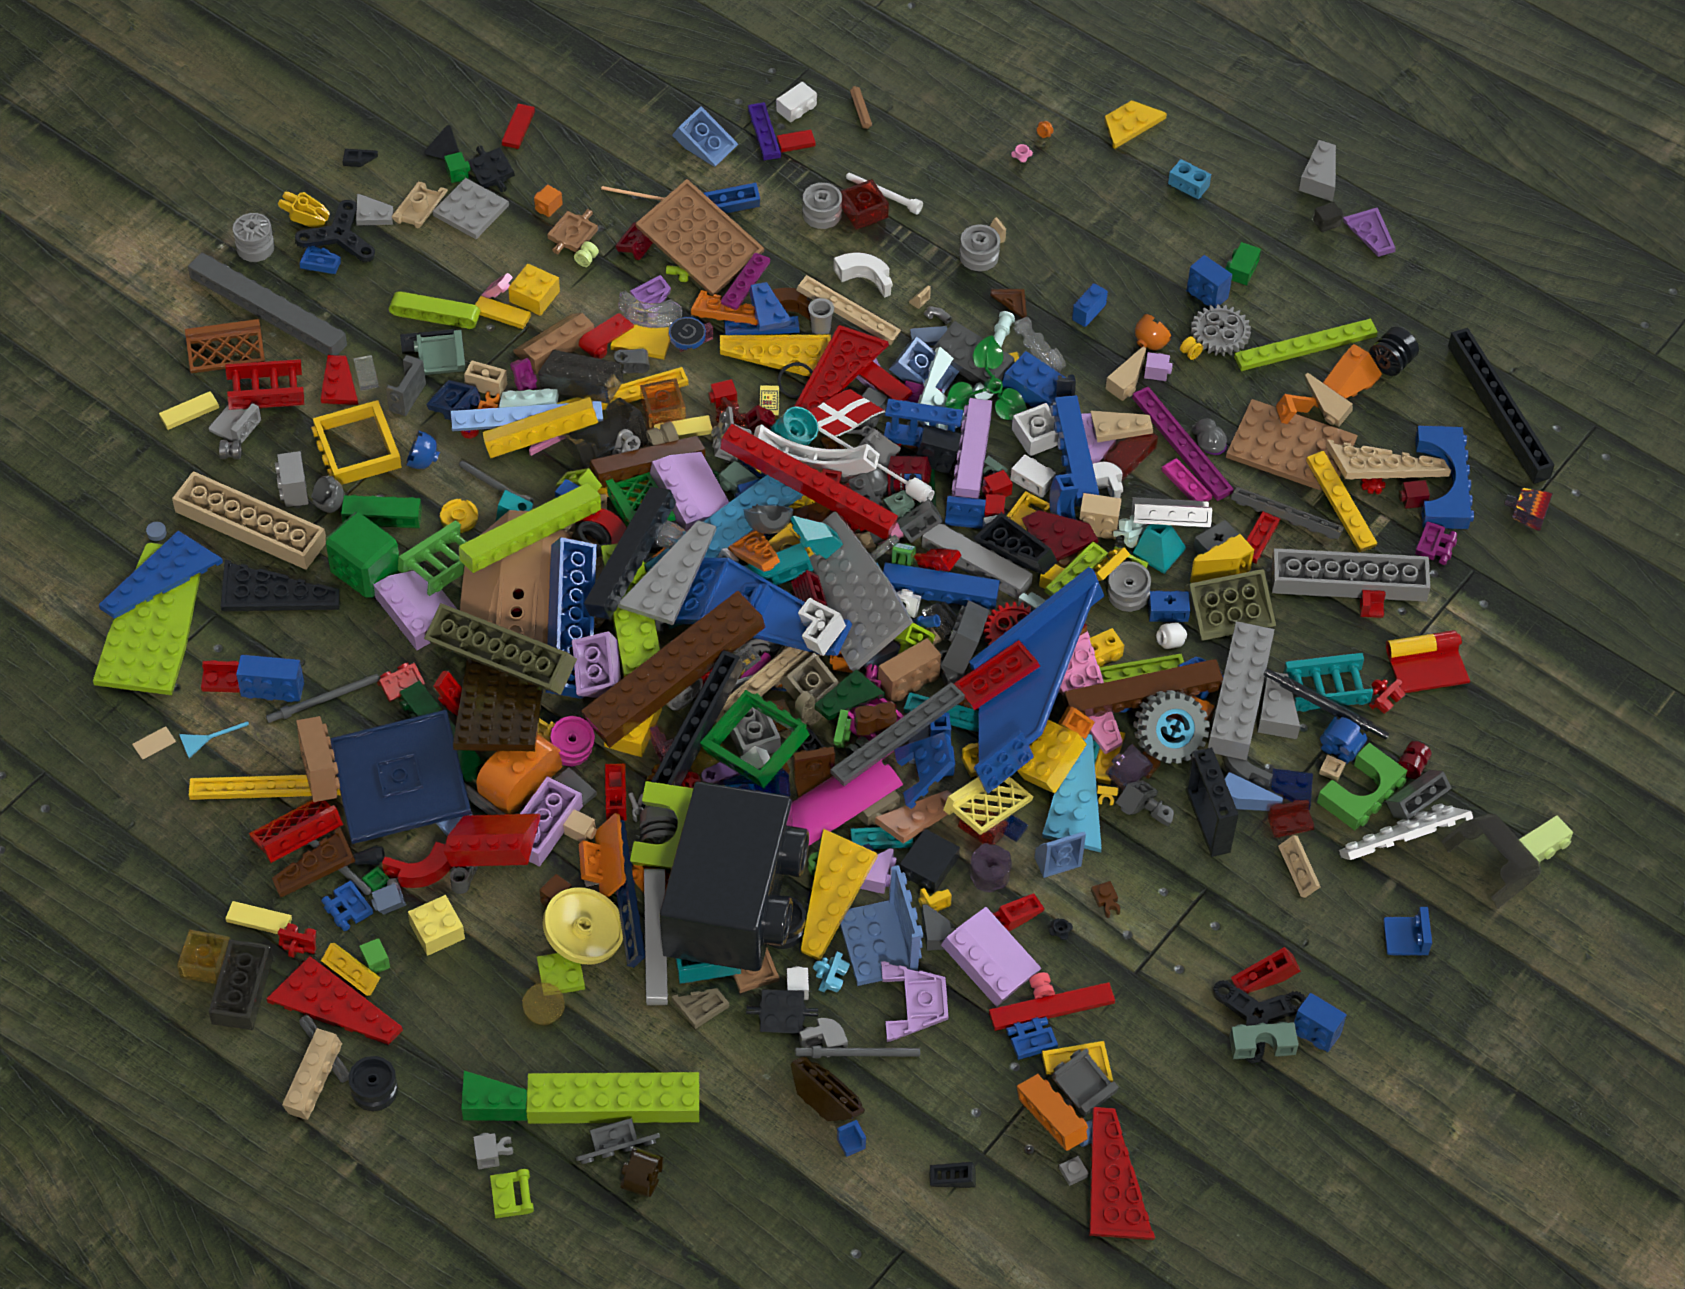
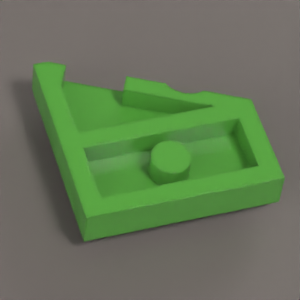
M840 710L833 741L836 748L844 749L845 742L850 741L852 719H848V710Z

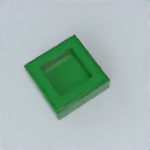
M378 866L362 877V881L371 888L372 892L386 887L387 881L390 879Z

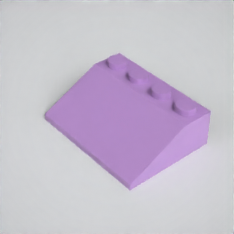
M702 452L669 455L652 462L650 474L658 488L670 489L676 500L675 508L672 511L683 534L697 521H705L729 503Z
M415 571L390 575L373 584L375 598L416 650L431 643L425 640L424 637L440 603L457 609L442 590L429 596L427 594L428 582Z
M987 907L960 925L941 944L996 1007L1041 970V967Z

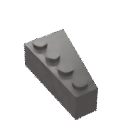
M969 600L966 607L961 606L948 640L951 642L942 662L943 666L964 674L979 643L990 611L989 609Z

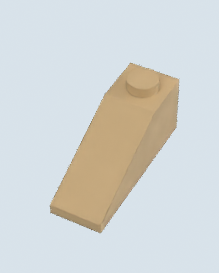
M1144 346L1107 377L1106 390L1121 401L1128 396L1131 397L1136 390L1138 378L1145 360L1146 348Z
M1307 373L1305 375L1306 384L1316 399V403L1325 417L1324 419L1329 424H1335L1339 427L1352 412V403Z

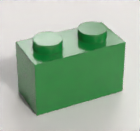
M1241 242L1238 249H1234L1233 259L1228 261L1225 269L1232 274L1231 281L1248 285L1259 263L1261 248Z

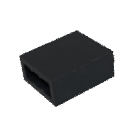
M924 829L900 863V871L905 873L907 881H912L922 889L925 888L926 891L929 890L935 893L959 859L960 847Z

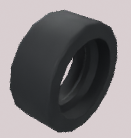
M592 521L580 523L572 535V540L587 543L591 542L584 535L594 538L599 544L596 547V558L601 557V546L610 545L608 532L602 526Z

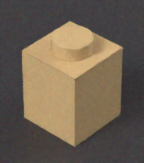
M575 809L563 824L564 834L579 842L593 839L597 831L595 819Z

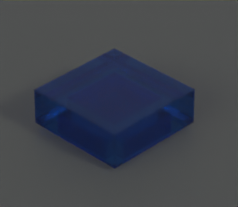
M1011 815L1000 828V832L1017 842L1028 829V824Z

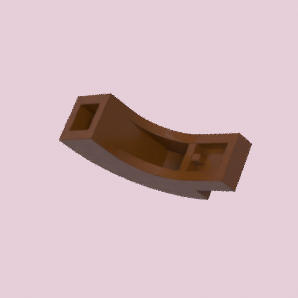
M777 288L772 290L785 311L797 312L811 321L808 309L811 303L809 297L798 292L796 288Z

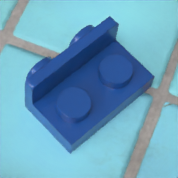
M948 496L945 524L982 529L986 500Z

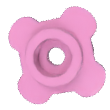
M1024 144L1016 146L1015 151L1011 153L1012 157L1017 158L1020 162H1026L1027 158L1033 154L1029 147Z

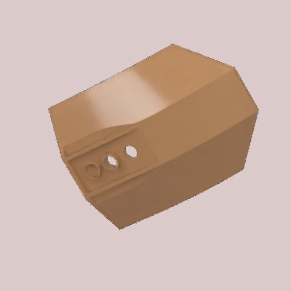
M509 510L482 534L529 511ZM561 529L475 573H472L465 566L460 611L547 644L551 545L560 537L572 539L564 529ZM521 589L524 592V596L522 599L517 600L513 597V592ZM519 608L522 610V615L520 617H513L511 615L512 610Z

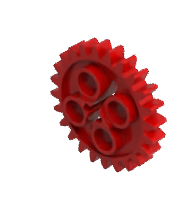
M1007 602L1004 608L998 605L997 611L993 609L991 615L987 617L988 622L985 623L984 627L986 629L983 631V635H987L984 642H990L988 646L1016 625L1018 619H1023L1030 614L1031 606L1029 605L1025 609L1024 604L1021 603L1017 607L1016 602H1013L1011 607ZM998 624H1005L1007 628H1001Z

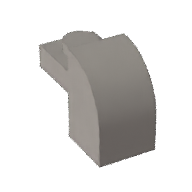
M818 1018L817 1027H807L800 1031L799 1042L802 1048L820 1043L823 1044L824 1048L848 1047V1041L843 1028L832 1019Z

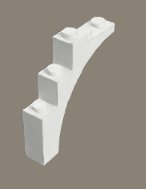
M762 424L756 427L754 436L819 472H823V469L842 472L841 481L843 483L863 473L875 470L880 456L868 444L848 449H821L801 445L773 433Z

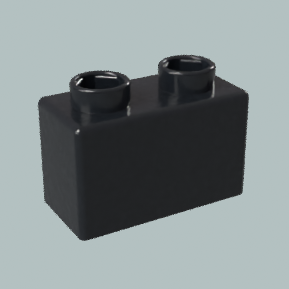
M695 782L660 910L663 956L756 972L762 968L767 944L785 945L791 924L793 901L791 897L781 896L780 892L785 875L802 876L809 848V830L793 826L792 799L789 796Z

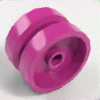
M569 716L556 722L552 728L549 742L561 750L559 754L562 758V765L572 767L580 765L588 759L592 752L595 735L593 728L586 720L581 717Z

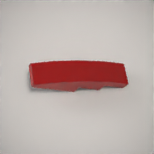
M1033 893L1000 906L999 910L992 914L1010 932L1043 912L1045 908Z

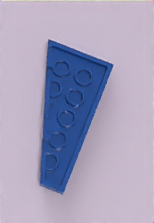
M177 531L99 604V608L115 619L134 609L137 604L145 600L148 602L153 599V596L161 592L163 594L189 581L190 577L198 573L203 574L207 572V568L215 564L216 566L222 564L223 560L188 536Z

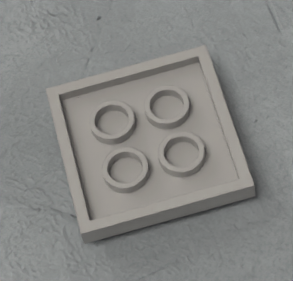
M465 178L433 210V216L477 239L509 206V201Z

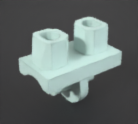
M1131 515L1130 519L1118 520L1119 529L1113 531L1114 537L1123 535L1124 543L1130 548L1137 546L1140 540L1139 535L1144 533L1145 529L1149 526L1134 523V515Z

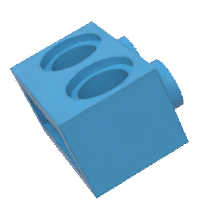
M1180 159L1170 171L1168 184L1199 199L1210 186L1211 174Z

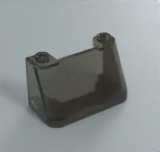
M619 397L608 404L606 408L608 418L579 434L575 430L560 435L558 438L583 469H590L591 460L612 455L617 435L623 429L630 430L633 435L640 439L639 449L648 443L646 436L647 428L640 410Z

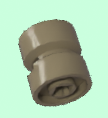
M671 421L661 424L660 429L652 428L646 431L650 446L679 440L677 431Z

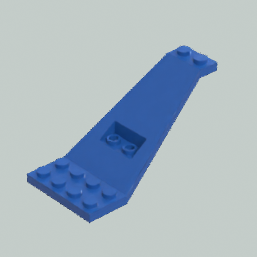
M730 558L703 559L674 624H695L732 594L739 591L763 616L766 628L753 638L818 654L807 648L802 637L808 627L803 625L798 612L805 602ZM843 619L846 625L824 655L838 656L852 627L849 619Z

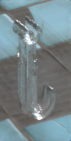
M1028 317L1014 322L1016 325L1013 327L1015 332L1024 336V346L1027 348L1031 347L1030 351L1036 358L1059 373L1066 367L1065 361L1058 349H1051L1047 342L1043 341V334L1034 332Z

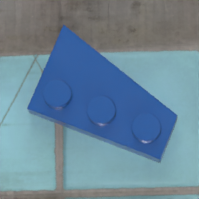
M768 283L751 285L749 292L752 306L755 308L754 315L755 320L758 322V331L790 326L792 320Z

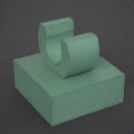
M990 456L984 461L989 465L983 470L985 475L990 471H993V474L1002 470L1008 471V469Z

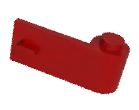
M618 313L584 334L578 345L595 360L602 359L607 354V345L634 328V324Z

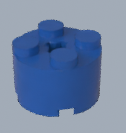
M1334 717L1320 737L1321 749L1327 754L1332 753L1338 756L1339 760L1348 764L1349 761L1354 760L1366 743L1367 736L1365 733L1363 735L1360 733L1359 730L1361 728L1353 721L1344 717L1338 720L1337 717Z

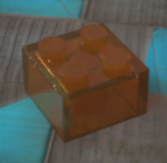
M677 378L640 385L641 402L649 428L654 427V424L686 419L685 404Z

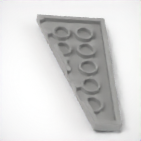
M697 521L625 595L618 604V608L674 625L716 532V526Z

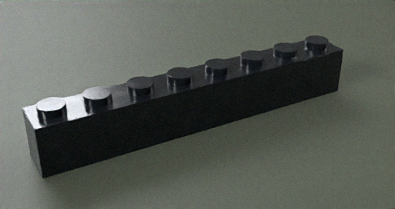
M650 487L583 603L590 616L611 619L630 583L634 580L638 569L642 566L643 560L650 551L655 539L659 536L663 525L667 522L672 509L675 508L676 500L670 489Z
M725 650L721 652L651 782L681 786L702 747L700 742L712 729L745 668L740 656Z

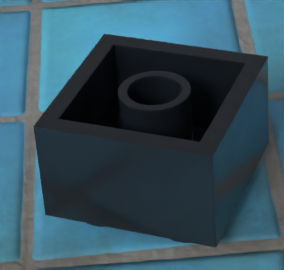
M925 424L916 445L914 456L928 457L931 469L950 473L958 453L961 434Z

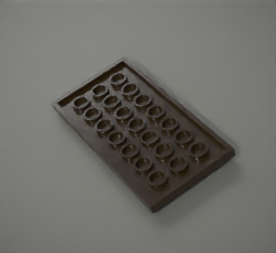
M467 658L453 740V750L535 752L543 688Z

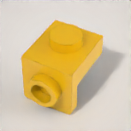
M971 743L962 748L961 759L970 777L977 776L974 766L979 763V743Z

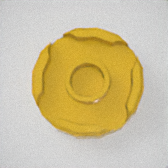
M454 499L448 501L443 505L440 513L442 526L446 527L456 520L461 524L460 533L471 530L478 522L476 506L469 500Z

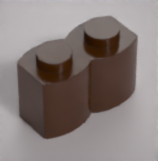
M883 702L876 706L865 705L855 709L854 724L858 735H870L876 731L883 732L897 722L895 705L891 702Z

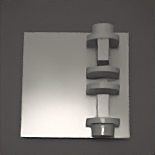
M871 428L859 444V446L868 444L880 454L878 463L885 468L889 466L890 457L896 456L901 449L873 428Z

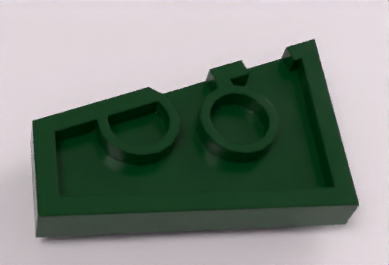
M856 669L815 703V710L829 721L838 717L841 709L850 712V709L860 705L865 706L871 700L884 698L885 692Z

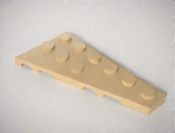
M1328 439L1325 445L1345 479L1446 477L1451 472L1445 460L1428 456L1415 458L1410 456L1409 453L1402 452V455L1392 454V450L1369 446L1356 448L1351 446V443L1345 442L1343 445L1334 444L1333 440Z

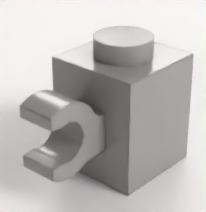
M482 1133L473 1137L478 1169L500 1166L498 1155L513 1154L512 1147H504L506 1144H511V1137H504L497 1144L495 1133Z

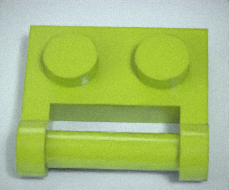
M528 1169L490 1175L495 1218L529 1214L534 1211V1206L530 1199L528 1183L530 1174ZM519 1181L522 1204L516 1206L513 1182Z

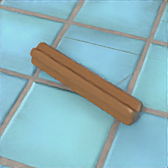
M854 86L850 93L862 128L869 129L872 126V122L860 88Z

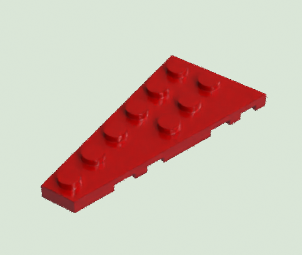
M1093 1107L1089 1236L1154 1240L1155 1235L1151 1229L1149 1216L1144 1207L1143 1197L1134 1168L1130 1162L1128 1149L1125 1146L1116 1110L1114 1108Z

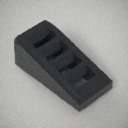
M973 1162L930 1165V1186L976 1187V1168ZM938 1171H942V1180H938ZM947 1172H950V1179H947ZM956 1172H959V1178L956 1179ZM965 1172H968V1178H965Z

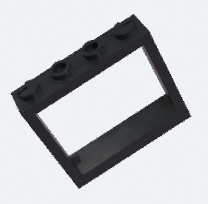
M1213 748L1193 751L1186 793L1211 857L1231 853L1239 814ZM1225 811L1226 815L1221 816L1220 812Z

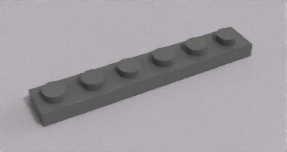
M1240 487L1235 489L1231 497L1239 505H1248L1257 512H1266L1280 519L1288 520L1292 525L1304 526L1307 530L1320 532L1330 539H1338L1344 529V526Z

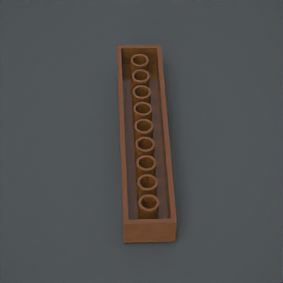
M736 591L581 710L584 719L591 725L609 748L709 672L714 667L723 650L733 653L766 628L763 616L739 591Z

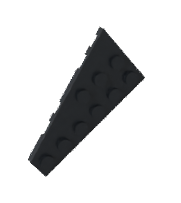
M226 559L224 561L221 611L339 610L340 589L321 584L313 585L306 583L302 579L294 580L290 579L287 575L248 568V565L233 564L230 560Z

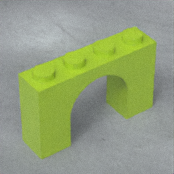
M645 782L642 802L648 806L667 808L674 811L678 819V827L675 835L663 844L634 841L630 859L631 863L657 869L665 868V870L671 871L693 788Z

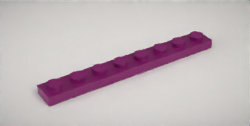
M1146 387L1133 393L1132 399L1146 415H1150L1151 422L1213 497L1219 501L1233 494L1234 489L1153 391Z

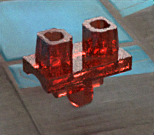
M726 397L721 398V405L716 411L718 414L716 416L717 423H719L721 413L725 412L729 406L732 407L734 424L740 427L747 425L745 419L746 412H738L739 404L735 400L729 401Z

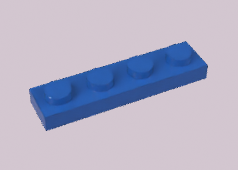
M798 316L790 317L792 320L790 326L758 331L757 325L724 321L725 335L799 333Z

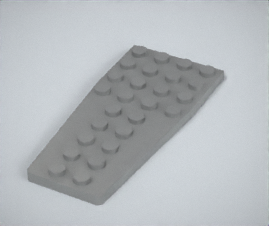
M833 512L821 523L828 525L836 531L843 545L827 559L815 554L809 558L814 569L811 572L819 576L827 607L839 612L843 619H849L852 623V627L840 652L850 670L854 672L856 669L859 670L911 625L913 620L888 578L843 517L837 512Z

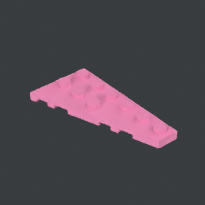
M1088 631L1079 636L1059 689L1062 695L1068 690L1104 683L1099 665H1097L1094 649L1090 643ZM1112 712L1105 713L1099 717L1089 716L1095 722L1089 733L1104 754L1122 745V738Z

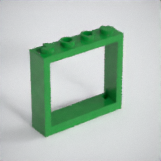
M745 690L703 738L700 744L706 754L764 789L810 734L806 729L807 725L800 718H793L788 711L784 709L782 711L779 710L773 702H766L759 694H752ZM752 707L793 731L761 770L719 746Z

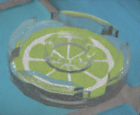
M896 534L874 550L870 554L871 557L876 561L877 558L886 553L900 539Z

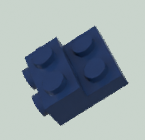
M448 380L426 405L429 410L443 413L445 419L451 420V411L470 410L473 406L479 404L481 396L476 386Z

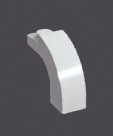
M848 253L834 258V271L841 282L856 277L867 278L876 284L884 298L891 295L893 284L889 277V267L879 258L865 253Z

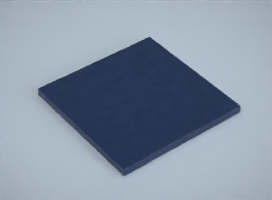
M447 710L330 738L331 749H333L335 757L334 762L337 763L338 767L337 777L339 779L340 793L352 844L472 814L457 751L453 750L454 738Z

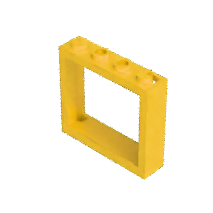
M378 400L313 418L314 426L311 429L314 438H318L316 443L319 452L323 451L324 453L322 460L324 465L329 467L327 469L328 476H333L341 485L402 468L398 449ZM374 416L389 455L338 469L324 430Z

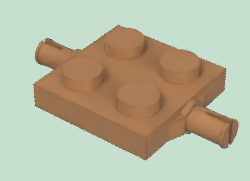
M587 209L583 215H575L567 211L548 233V239L557 243L552 249L554 253L559 254L563 248L577 252L581 250L580 247L584 242L589 241L598 231V225L588 220L593 215L591 210Z

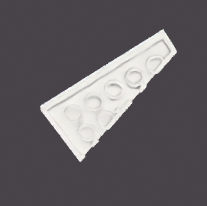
M1437 804L1431 807L1432 810L1418 812L1414 815V818L1398 821V825L1384 827L1375 835L1368 834L1359 842L1347 843L1345 848L1339 850L1341 858L1352 860L1375 852V847L1388 848L1394 846L1393 841L1402 839L1408 841L1435 832L1437 826L1450 827L1456 825L1455 820L1461 818L1468 821L1473 819L1472 812L1453 806Z

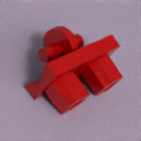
M1398 678L1387 687L1388 681L1386 679L1382 681L1374 680L1372 682L1373 695L1379 694V696L1369 704L1370 708L1373 710L1377 707L1384 714L1394 706L1387 698L1388 696L1397 703L1406 695L1399 686L1403 682Z
M288 923L284 929H279V946L289 950V957L294 958L297 953L303 954L304 952L315 954L317 937L315 929L307 928L304 934L298 933V927L291 923Z

